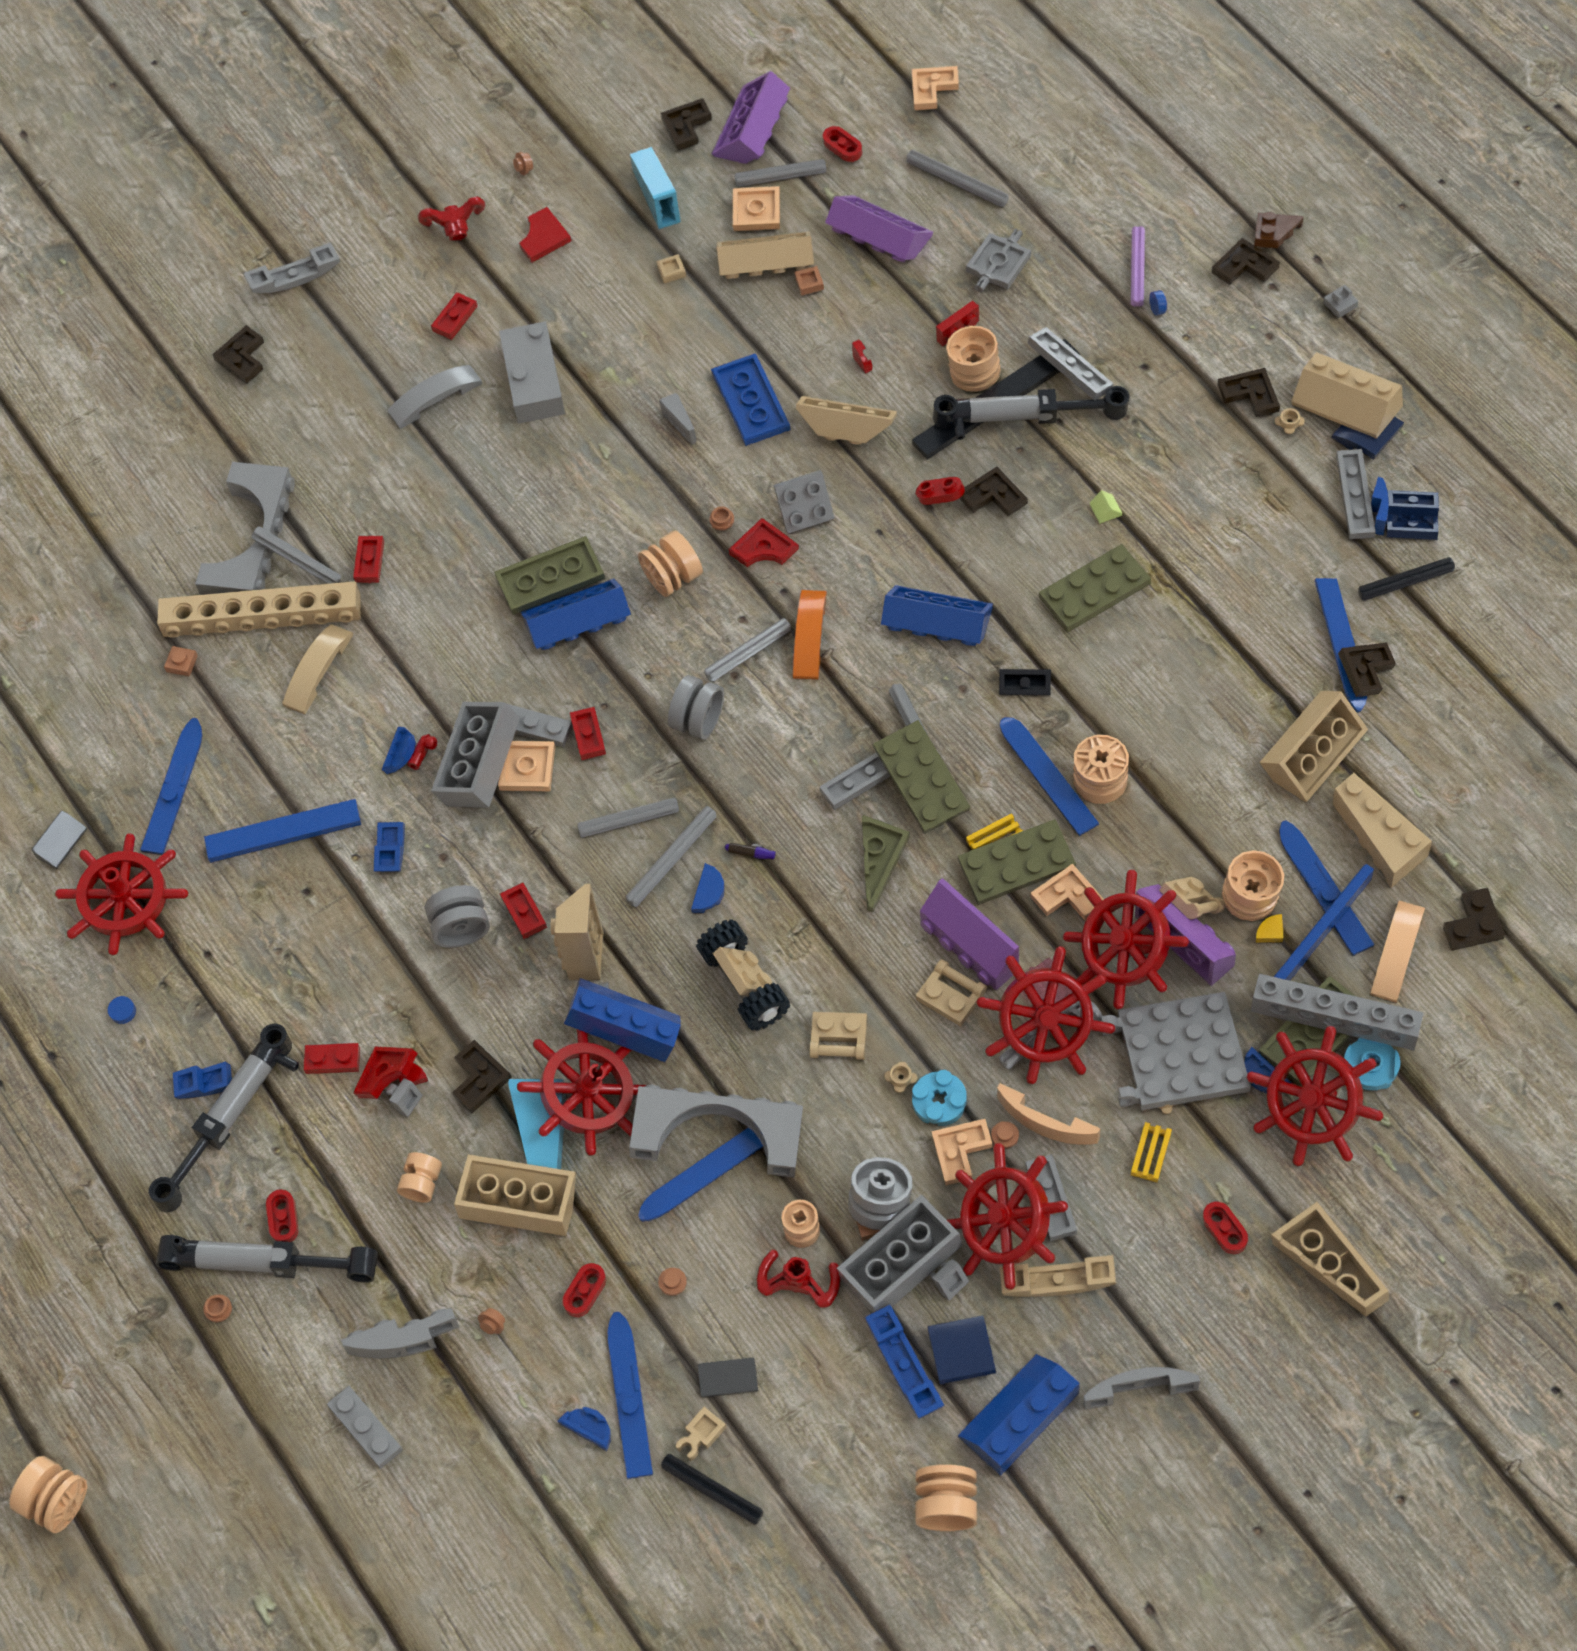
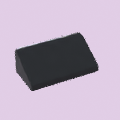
M999 669V695H1051V669Z

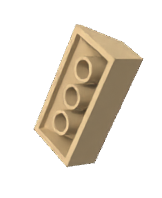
M810 231L717 242L720 276L725 275V279L738 278L739 273L748 272L749 276L762 275L764 270H772V273H783L789 267H795L796 271L810 268L809 265H814Z
M1316 352L1302 370L1291 403L1296 407L1377 439L1403 407L1402 385Z
M1320 691L1259 763L1273 782L1302 801L1307 802L1366 733L1368 728L1341 691Z
M584 884L556 908V918L551 919V935H554L555 947H558V958L562 959V970H566L569 980H579V978L584 980H601L604 932L591 884Z
M468 1155L454 1206L459 1219L566 1236L573 1212L576 1172Z

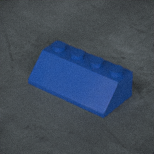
M613 578L522 611L521 615L533 645L536 649L541 647V650H545L555 646V642L562 639L565 641L574 640L579 637V633L587 630L589 633L599 631L603 628L602 625L612 622V624L621 623L626 620V616L631 615L622 586Z
M895 585L885 595L881 625H886L887 629L892 631L906 629L911 630L912 634L918 636L932 634L937 635L936 638L939 640L951 641L953 638L961 640L962 644L975 646L976 643L980 644L985 637L993 604Z
M579 978L564 1024L666 1062L674 1048L681 1026V1019L679 1015Z
M1036 1354L962 1430L958 1437L1001 1476L1078 1396L1080 1383L1058 1363Z

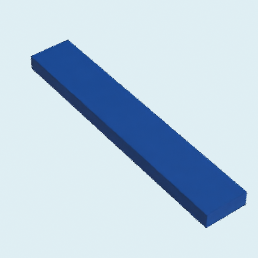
M352 799L204 836L208 860L211 863L362 824L357 801Z
M1368 864L1363 865L1274 977L1291 981L1372 880L1374 869Z

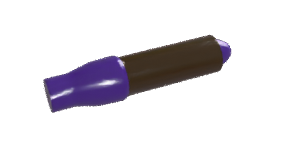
M730 843L725 845V849L733 854L772 860L776 856V851L768 850L759 844L752 843L748 846Z

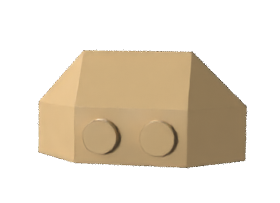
M802 396L796 404L797 411L818 436H824L825 439L832 441L838 439L848 440L851 444L868 442L890 426L897 416V411L806 396Z

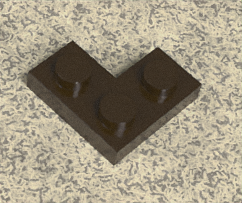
M703 98L661 112V119L677 151L699 144L698 136L693 127L712 120L711 112Z
M1241 238L1212 266L1211 273L1229 285L1245 270L1265 282L1279 268L1280 261Z
M245 325L212 355L217 363L245 384H248L263 370L262 363L253 358L251 354L264 343V340L260 334Z
M1265 368L1218 379V387L1225 404L1249 398L1256 417L1280 412V404Z
M998 466L967 485L964 494L959 498L972 513L994 501L1007 516H1010L1028 504V498Z
M1387 642L1342 648L1338 653L1356 697L1379 694L1383 688L1376 671L1392 670L1396 665Z
M1488 888L1462 893L1461 901L1467 918L1445 922L1443 925L1451 951L1502 940L1505 936Z
M473 1040L454 1057L456 1062L470 1077L455 1089L452 1094L473 1114L512 1077L496 1059L477 1041Z

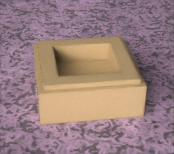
M679 254L656 261L664 284L686 277V271Z

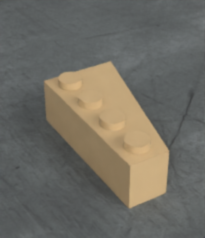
M1355 773L1335 788L1332 804L1350 830H1353L1359 838L1358 842L1363 849L1368 851L1376 868L1384 874L1390 888L1428 857L1432 841Z
M1318 1202L1271 1234L1272 1244L1365 1317L1389 1301V1290Z

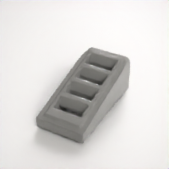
M675 393L661 398L659 403L662 414L691 445L695 444L697 440L694 427L678 394Z

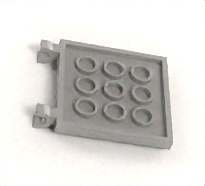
M1225 992L1118 1010L1117 1018L1114 1015L1101 1016V1021L1115 1025L1114 1033L1122 1032L1136 1089L1129 1086L1119 1087L1120 1095H1118L1120 1108L1140 1103L1141 1110L1164 1107L1169 1104L1176 1105L1250 1092L1251 1085L1247 1080V1071ZM1102 1033L1103 1036L1111 1035L1107 1033Z

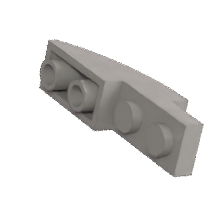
M452 1308L439 1309L434 1311L431 1316L422 1320L414 1319L408 1321L402 1328H399L395 1319L379 1321L373 1328L350 1333L341 1342L349 1355L375 1359L405 1357L437 1348L433 1338L459 1328V1324Z

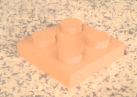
M779 186L733 188V231L780 229Z
M512 741L499 777V790L551 792L555 743L551 741Z

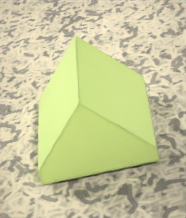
M1101 490L1089 504L1099 524L1122 516L1114 496Z

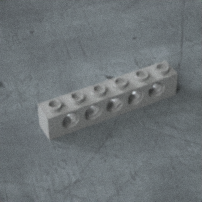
M1259 974L1251 1012L1321 1029L1333 1026L1338 1033L1413 1051L1416 1047L1423 1018V1012L1264 974Z

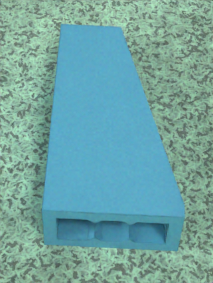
M652 147L631 153L632 170L658 229L680 223L675 188Z
M509 1079L508 1085L527 1164L561 1169L564 1128L558 1124L547 1136H540L539 1128L550 1118V1115L543 1106L540 1093H522L517 1090L519 1082H540V1079ZM554 1079V1082L564 1083L563 1079ZM555 1093L563 1105L566 1102V1094Z

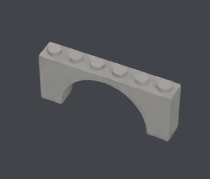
M232 462L226 480L231 495L247 499L256 504L264 513L263 529L278 536V532L281 533L283 529L284 512H287L289 508L288 498L290 492H293L295 487V479L292 478L289 468ZM255 541L250 548L235 558L218 563H201L195 583L199 594L206 595L265 589V577L267 573H270L271 556L275 552Z
M656 1085L639 1086L629 1147L630 1158L657 1161L665 1139L677 1126L697 1116L716 1114L728 1116L742 1122L757 1135L766 1153L767 1174L795 1178L803 1106L792 1101L776 1103L770 1102L766 1098L743 1099V1097L734 1094L726 1097L717 1096L709 1091L692 1093L683 1088L667 1090L661 1089Z

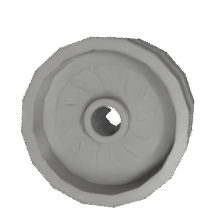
M690 675L685 676L679 683L668 712L669 727L680 732H685L689 729L690 735L703 740L707 739L713 732L720 717L724 703V688L711 682L703 685L701 679Z
M461 885L443 889L433 894L424 906L428 921L431 924L430 929L434 942L441 947H462L481 939L489 931L490 924L486 911L483 909L484 904L480 891L473 886Z
M880 1157L864 1160L857 1165L851 1176L848 1210L852 1218L862 1226L881 1230L910 1205L912 1193V1177L908 1169L897 1161Z

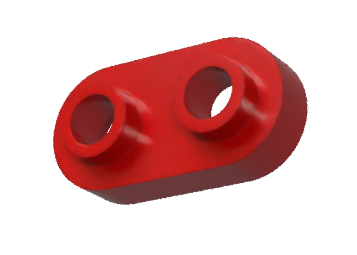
M831 126L824 130L823 144L826 148L847 162H854L861 158L863 153L862 144L858 139L839 126Z
M947 477L923 481L919 484L915 493L921 504L931 505L959 499L964 494L965 487L960 478Z
M275 1190L266 1200L269 1233L274 1241L293 1242L299 1232L295 1200L287 1190ZM281 1203H286L285 1208L278 1209ZM283 1229H289L287 1234L281 1235Z
M1219 1201L1209 1203L1203 1211V1223L1226 1253L1239 1254L1243 1252L1248 1243V1233L1225 1203ZM1217 1215L1220 1216L1222 1220L1220 1222H1215L1212 1220V1217ZM1230 1238H1236L1238 1240V1243L1231 1244L1228 1240Z
M588 1263L582 1266L565 1292L562 1302L565 1311L570 1316L582 1317L586 1315L606 1284V1275L600 1265ZM596 1277L597 1281L595 1283H588L589 1278ZM578 1300L583 1302L580 1307L573 1306L574 1302Z

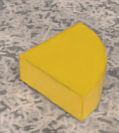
M1282 914L1273 915L1260 924L1256 934V943L1283 942Z

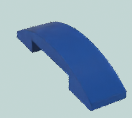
M891 1305L866 1316L865 1320L892 1375L917 1418L921 1419L944 1407L942 1399L932 1381L926 1375Z

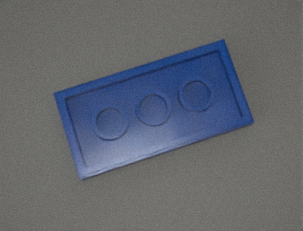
M756 353L711 369L712 376L745 446L791 430L788 419Z

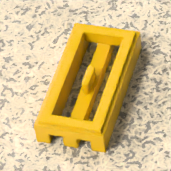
M1011 813L967 836L966 842L974 850L993 843L1012 831L1015 832L1014 834H1017L1023 830L1020 829L1018 822H1015L1014 816Z
M1145 1122L1132 1166L1131 1176L1158 1183L1172 1129H1161V1126L1156 1125L1154 1127L1150 1126V1123ZM1148 1133H1152L1153 1137L1143 1172L1138 1171ZM1163 1136L1164 1139L1154 1175L1149 1174L1158 1137Z

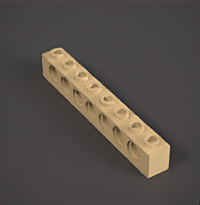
M356 581L160 598L158 600L157 624L163 637L175 638L182 635L227 633L239 630L251 631L262 628L275 629L284 626L300 627L307 624L323 625L330 622L347 623L353 620H360L361 594Z

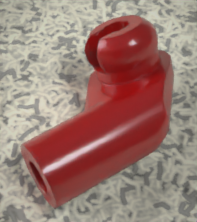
M430 734L420 737L410 760L407 762L410 768L414 770L419 769L428 750H434L437 747L438 741L436 737Z

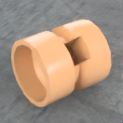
M409 1153L404 1165L406 1174L401 1176L397 1187L398 1194L412 1201L430 1202L435 1189L433 1181L438 1179L441 1171V1161L424 1153Z
M806 1200L791 1201L785 1206L781 1217L786 1240L795 1247H809L817 1241L820 1235L817 1210L812 1203Z

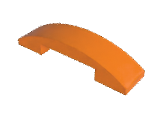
M801 590L795 632L793 679H819L820 647L827 591Z

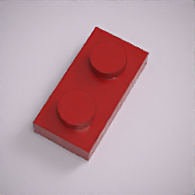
M456 292L432 323V331L453 340L478 307L477 301Z
M972 300L936 326L937 342L944 346L954 332L964 327L975 326L979 321V306Z
M358 536L353 574L356 583L380 582L385 542L383 536Z
M595 707L570 712L581 760L606 755Z
M523 882L500 893V897L523 939L547 928L545 920Z
M359 1043L305 1045V1074L359 1072Z

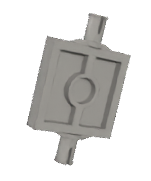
M1014 229L1009 238L998 237L991 233L988 234L966 266V272L980 278L974 286L976 291L980 290V293H982L988 283H993L1007 290L1010 288L1031 257V250L1017 243L1023 235L1021 230Z

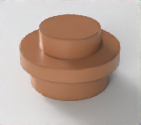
M527 152L516 153L513 159L515 170L520 172L521 175L528 174L533 169L531 156Z
M717 507L710 514V524L716 530H727L734 523V515L727 507Z
M1003 1121L993 1127L991 1138L994 1144L1001 1143L1004 1145V1149H1008L1018 1142L1019 1131L1013 1123Z
M668 1268L660 1274L658 1284L664 1294L675 1296L683 1292L687 1279L682 1270Z
M221 1294L212 1295L204 1304V1314L212 1322H222L232 1312L231 1301Z
M488 1308L479 1314L478 1321L484 1332L500 1334L503 1331L505 1318L500 1312Z

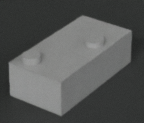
M546 321L499 331L518 424L565 414Z
M462 702L431 790L446 806L490 807L520 719L505 702Z
M920 1195L837 1267L843 1283L874 1313L888 1305L893 1307L941 1263L962 1246L959 1232Z

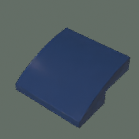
M1394 417L1377 439L1344 425H1341L1331 438L1349 450L1354 448L1362 449L1365 455L1374 460L1401 430L1404 422Z
M1388 490L1389 509L1386 522V538L1438 540L1439 493Z
M983 1315L927 1326L939 1384L996 1374Z

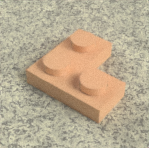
M958 66L912 69L914 110L937 109L936 91L959 90Z
M1071 864L1032 891L1030 898L1046 916L1069 902L1077 913L1086 920L1094 907L1085 896L1084 890L1087 887H1092L1095 891L1096 889ZM1096 891V893L1099 895V897H1100L1102 900H1104V898Z
M986 1119L931 1131L945 1186L959 1183L955 1178L957 1170H964L972 1178L967 1158L968 1153L992 1148Z

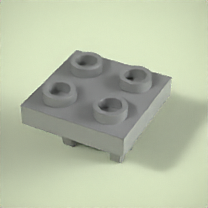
M820 470L773 485L787 533L835 519L824 477Z

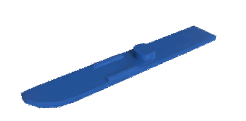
M1316 578L1314 581L1342 685L1349 703L1359 713L1366 704L1367 696H1355L1338 655L1342 648L1355 646L1337 578Z
M1002 718L1000 720V729L1004 738L1078 836L1098 826L1099 822L1027 728L1014 718Z
M192 718L186 724L178 739L140 849L141 852L162 855L165 851L202 742V727L197 718Z
M1287 820L1282 821L1279 834L1284 850L1326 913L1341 892L1301 831ZM1349 907L1334 928L1352 956L1373 947L1374 943L1351 907Z
M748 1127L673 1178L645 1199L639 1211L640 1221L654 1220L680 1205L763 1148L760 1139Z
M614 1312L608 1326V1345L627 1479L653 1475L634 1338L626 1318L620 1312Z

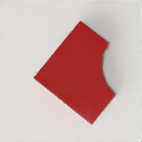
M545 207L527 217L530 231L526 238L519 242L520 249L533 263L570 243L572 240L569 233L550 209Z
M761 518L728 550L729 555L746 567L763 560L775 561L783 565L799 550V544Z
M375 1046L353 1094L359 1098L378 1099L382 1091L391 1082L398 1078L407 1077L418 1053L412 1048Z

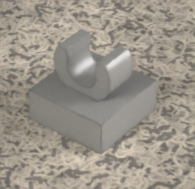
M1346 285L1324 297L1323 303L1338 319L1358 307V300L1352 295V291Z
M403 1079L399 1086L391 1083L385 1092L391 1095L389 1101L399 1114L409 1117L423 1096L413 1082L407 1079Z
M953 1259L948 1263H941L942 1268L936 1274L934 1272L930 1274L942 1296L948 1300L952 1299L969 1282L959 1263Z

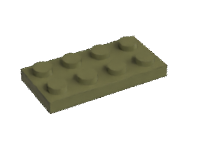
M587 536L494 572L513 615L605 579V574Z
M1120 544L1041 590L1039 598L1068 633L1150 585L1151 577L1124 545Z
M919 720L873 743L875 752L924 834L970 810L969 803Z
M1056 819L958 855V862L978 905L1054 877L1071 864L1076 867V862Z
M1331 976L1318 987L1355 996ZM1287 1020L1259 1049L1258 1053L1276 1067L1286 1057L1276 1040L1278 1032L1286 1033L1295 1051L1321 1048L1325 1029ZM1336 1032L1332 1051L1336 1052L1351 1035ZM1317 1060L1302 1062L1310 1078L1314 1075ZM1292 1069L1287 1077L1298 1086H1302Z

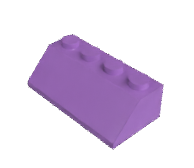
M772 71L745 84L737 97L712 155L744 164L754 159H759L764 153L763 147L766 141L772 135L773 125L780 117L779 112L787 102L786 96L790 87Z
M855 195L835 196L825 222L833 226V231L840 234H845L846 232L852 235V240L863 244L867 242L872 245L871 248L881 253L889 252L892 254L891 257L900 262L915 259L933 235V231Z
M943 878L939 880L920 910V924L928 934L931 935L933 933L939 938L940 944L947 951L950 952L952 950L964 967L967 969L971 967L977 973V977L982 983L998 990L1013 976L1005 963V959L1008 956H1014L1019 963V946Z
M1159 884L1140 888L1136 892L1137 895L1146 897L1154 903L1163 896L1159 891L1161 888ZM1172 902L1163 910L1169 924L1170 936H1185L1189 939V944L1186 947L1169 948L1209 985L1215 984L1234 967L1236 957L1234 949L1229 943L1222 942L1217 938L1209 925H1203L1198 919H1188ZM1135 906V917L1139 919L1145 911ZM1150 922L1146 927L1153 932V926Z

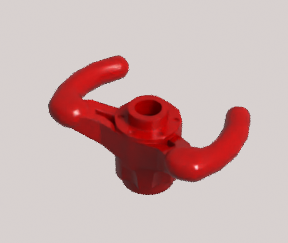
M476 196L469 198L460 207L457 205L447 206L444 208V211L426 208L419 212L418 221L427 227H430L432 221L444 227L445 234L449 236L450 241L461 240L467 237V231L469 230L466 221L471 213L474 211L476 215L481 214L485 209L486 203L484 199Z
M771 1250L763 1258L757 1273V1289L761 1294L770 1296L781 1289L809 1295L815 1301V1304L821 1308L831 1306L836 1299L841 1281L837 1267H839L837 1263L832 1262L828 1266L830 1286L827 1292H823L813 1279L809 1262L805 1258H790L784 1264L783 1271L770 1280L767 1279L768 1271L778 1258L779 1253L777 1250Z

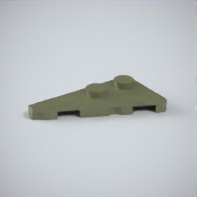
M863 815L862 830L867 911L874 912L910 838V832Z

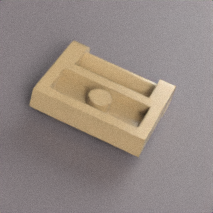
M1192 876L1165 882L1159 890L1163 895L1168 890H1174L1176 898L1172 903L1188 919H1196L1206 913H1221L1225 909L1223 899L1219 897L1214 898L1204 889L1203 883Z
M941 959L915 996L918 1002L961 1027L976 1007L977 999L984 996L988 986L982 982L977 983L951 968L947 961ZM944 975L971 991L972 994L970 997H967L943 983L940 979Z
M813 1012L810 1058L844 1056L856 1057V1060H865L867 1013ZM820 1041L857 1042L856 1046L820 1045Z

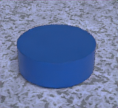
M1161 290L1151 292L1149 302L1155 316L1165 314L1167 311L1165 294Z
M119 996L109 1003L108 1014L115 1023L125 1024L135 1017L136 1006L130 998Z

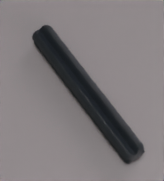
M1447 557L1362 585L1358 588V593L1361 600L1365 601L1453 572L1455 564L1451 557Z
M667 1454L662 1460V1469L747 1521L757 1524L761 1520L763 1510L672 1454Z

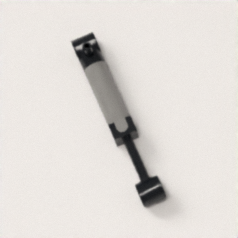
M1121 386L1109 388L1103 399L1056 401L1055 389L1038 390L1037 395L955 399L951 395H940L934 401L933 422L937 427L943 429L954 426L955 438L962 440L965 438L964 423L1038 419V424L1056 423L1057 411L1103 409L1107 418L1119 420L1127 414L1130 395Z
M274 1023L262 1029L260 1041L209 1112L207 1114L202 1112L192 1126L199 1140L171 1178L159 1177L151 1183L149 1195L160 1211L172 1212L181 1205L180 1183L208 1144L218 1150L222 1148L230 1137L229 1129L274 1066L278 1063L293 1072L298 1069L299 1062L287 1056L292 1049V1042L282 1025ZM281 1038L278 1043L271 1044L273 1040ZM171 1191L167 1197L160 1198L164 1192Z
M164 1235L160 1238L156 1266L170 1271H179L183 1268L273 1273L275 1277L295 1278L297 1266L347 1269L346 1277L348 1279L369 1283L374 1281L378 1252L368 1247H353L348 1258L299 1255L294 1242L274 1241V1245L187 1240L176 1235Z

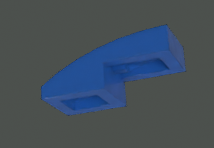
M1378 477L1372 495L1371 507L1372 512L1378 513L1375 521V534L1383 536L1388 516L1389 499L1385 481L1382 477Z
M377 822V846H374V872H401L405 838L404 822Z
M225 1061L203 1069L195 1065L174 1072V1097L176 1099L195 1098L223 1092L232 1080L231 1065Z

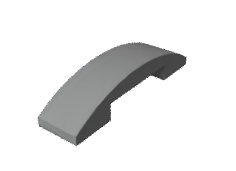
M328 243L309 250L310 257L269 271L265 265L245 272L244 277L254 293L278 292L300 286L320 277L340 262V258L333 245Z
M470 365L451 368L435 374L411 388L387 411L399 429L421 418L419 412L458 390L463 395L483 383Z
M1149 1367L1130 1370L1112 1376L1097 1384L1084 1395L1083 1405L1085 1410L1113 1405L1114 1393L1168 1384L1170 1395L1199 1390L1200 1379L1199 1375L1174 1368Z

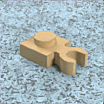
M703 1407L685 1427L686 1432L690 1435L681 1438L677 1442V1451L680 1452L684 1446H691L692 1450L688 1453L687 1458L689 1461L694 1460L699 1452L698 1447L702 1444L708 1449L727 1428L726 1424L706 1407Z

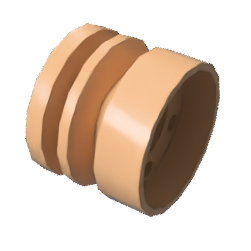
M981 326L964 327L951 335L946 349L952 382L958 388L971 392L986 390L994 385L999 379L1001 372L998 343L995 335L990 330Z
M676 530L660 538V548L651 544L648 550L644 549L638 553L639 563L647 579L664 597L673 594L674 590L678 591L682 587L681 580L685 583H690L703 573L702 565L696 552L685 537Z
M1109 735L1087 737L1078 744L1074 752L1073 785L1076 792L1084 800L1094 804H1106L1115 801L1123 795L1127 787L1129 754L1125 745L1117 738Z
M1247 851L1235 857L1228 868L1222 887L1221 897L1227 910L1237 918L1247 921L1261 920L1270 915L1277 904L1284 884L1282 866L1273 856L1261 851Z
M39 1456L32 1460L18 1477L9 1500L10 1509L28 1520L35 1519L39 1526L45 1527L52 1533H59L69 1525L81 1508L87 1491V1481L80 1475H75L69 1469L62 1470L58 1463L47 1457Z
M933 1465L916 1471V1483H918L916 1494L922 1497V1499L916 1501L917 1526L934 1531H960L977 1525V1502L969 1499L977 1494V1486L974 1485L977 1483L976 1471L958 1465Z

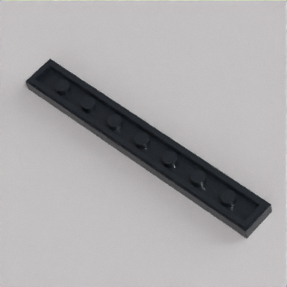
M1066 339L1062 340L1076 353L1080 355V353ZM1039 355L975 398L1025 396L1060 371L1043 356ZM984 422L964 423L965 435ZM934 424L913 438L912 445L928 460L958 439L955 438L954 426L943 429Z

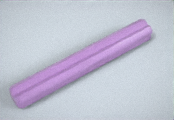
M1142 226L1132 228L1131 305L1133 307H1141L1144 304L1145 229Z

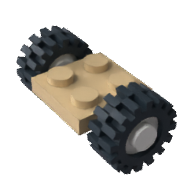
M730 919L729 921H722L721 924L719 922L714 924V928H708V932L703 933L701 938L697 940V950L710 967H718L720 964L739 995L749 996L743 998V1002L739 1004L738 1012L750 1030L758 1031L761 1027L763 1029L767 1028L768 1024L773 1025L776 1019L780 1020L782 1014L788 1012L787 1009L790 1008V1001L780 986L772 983L771 978L761 970L757 957L750 951H743L746 948L745 945L748 944V938L737 921Z

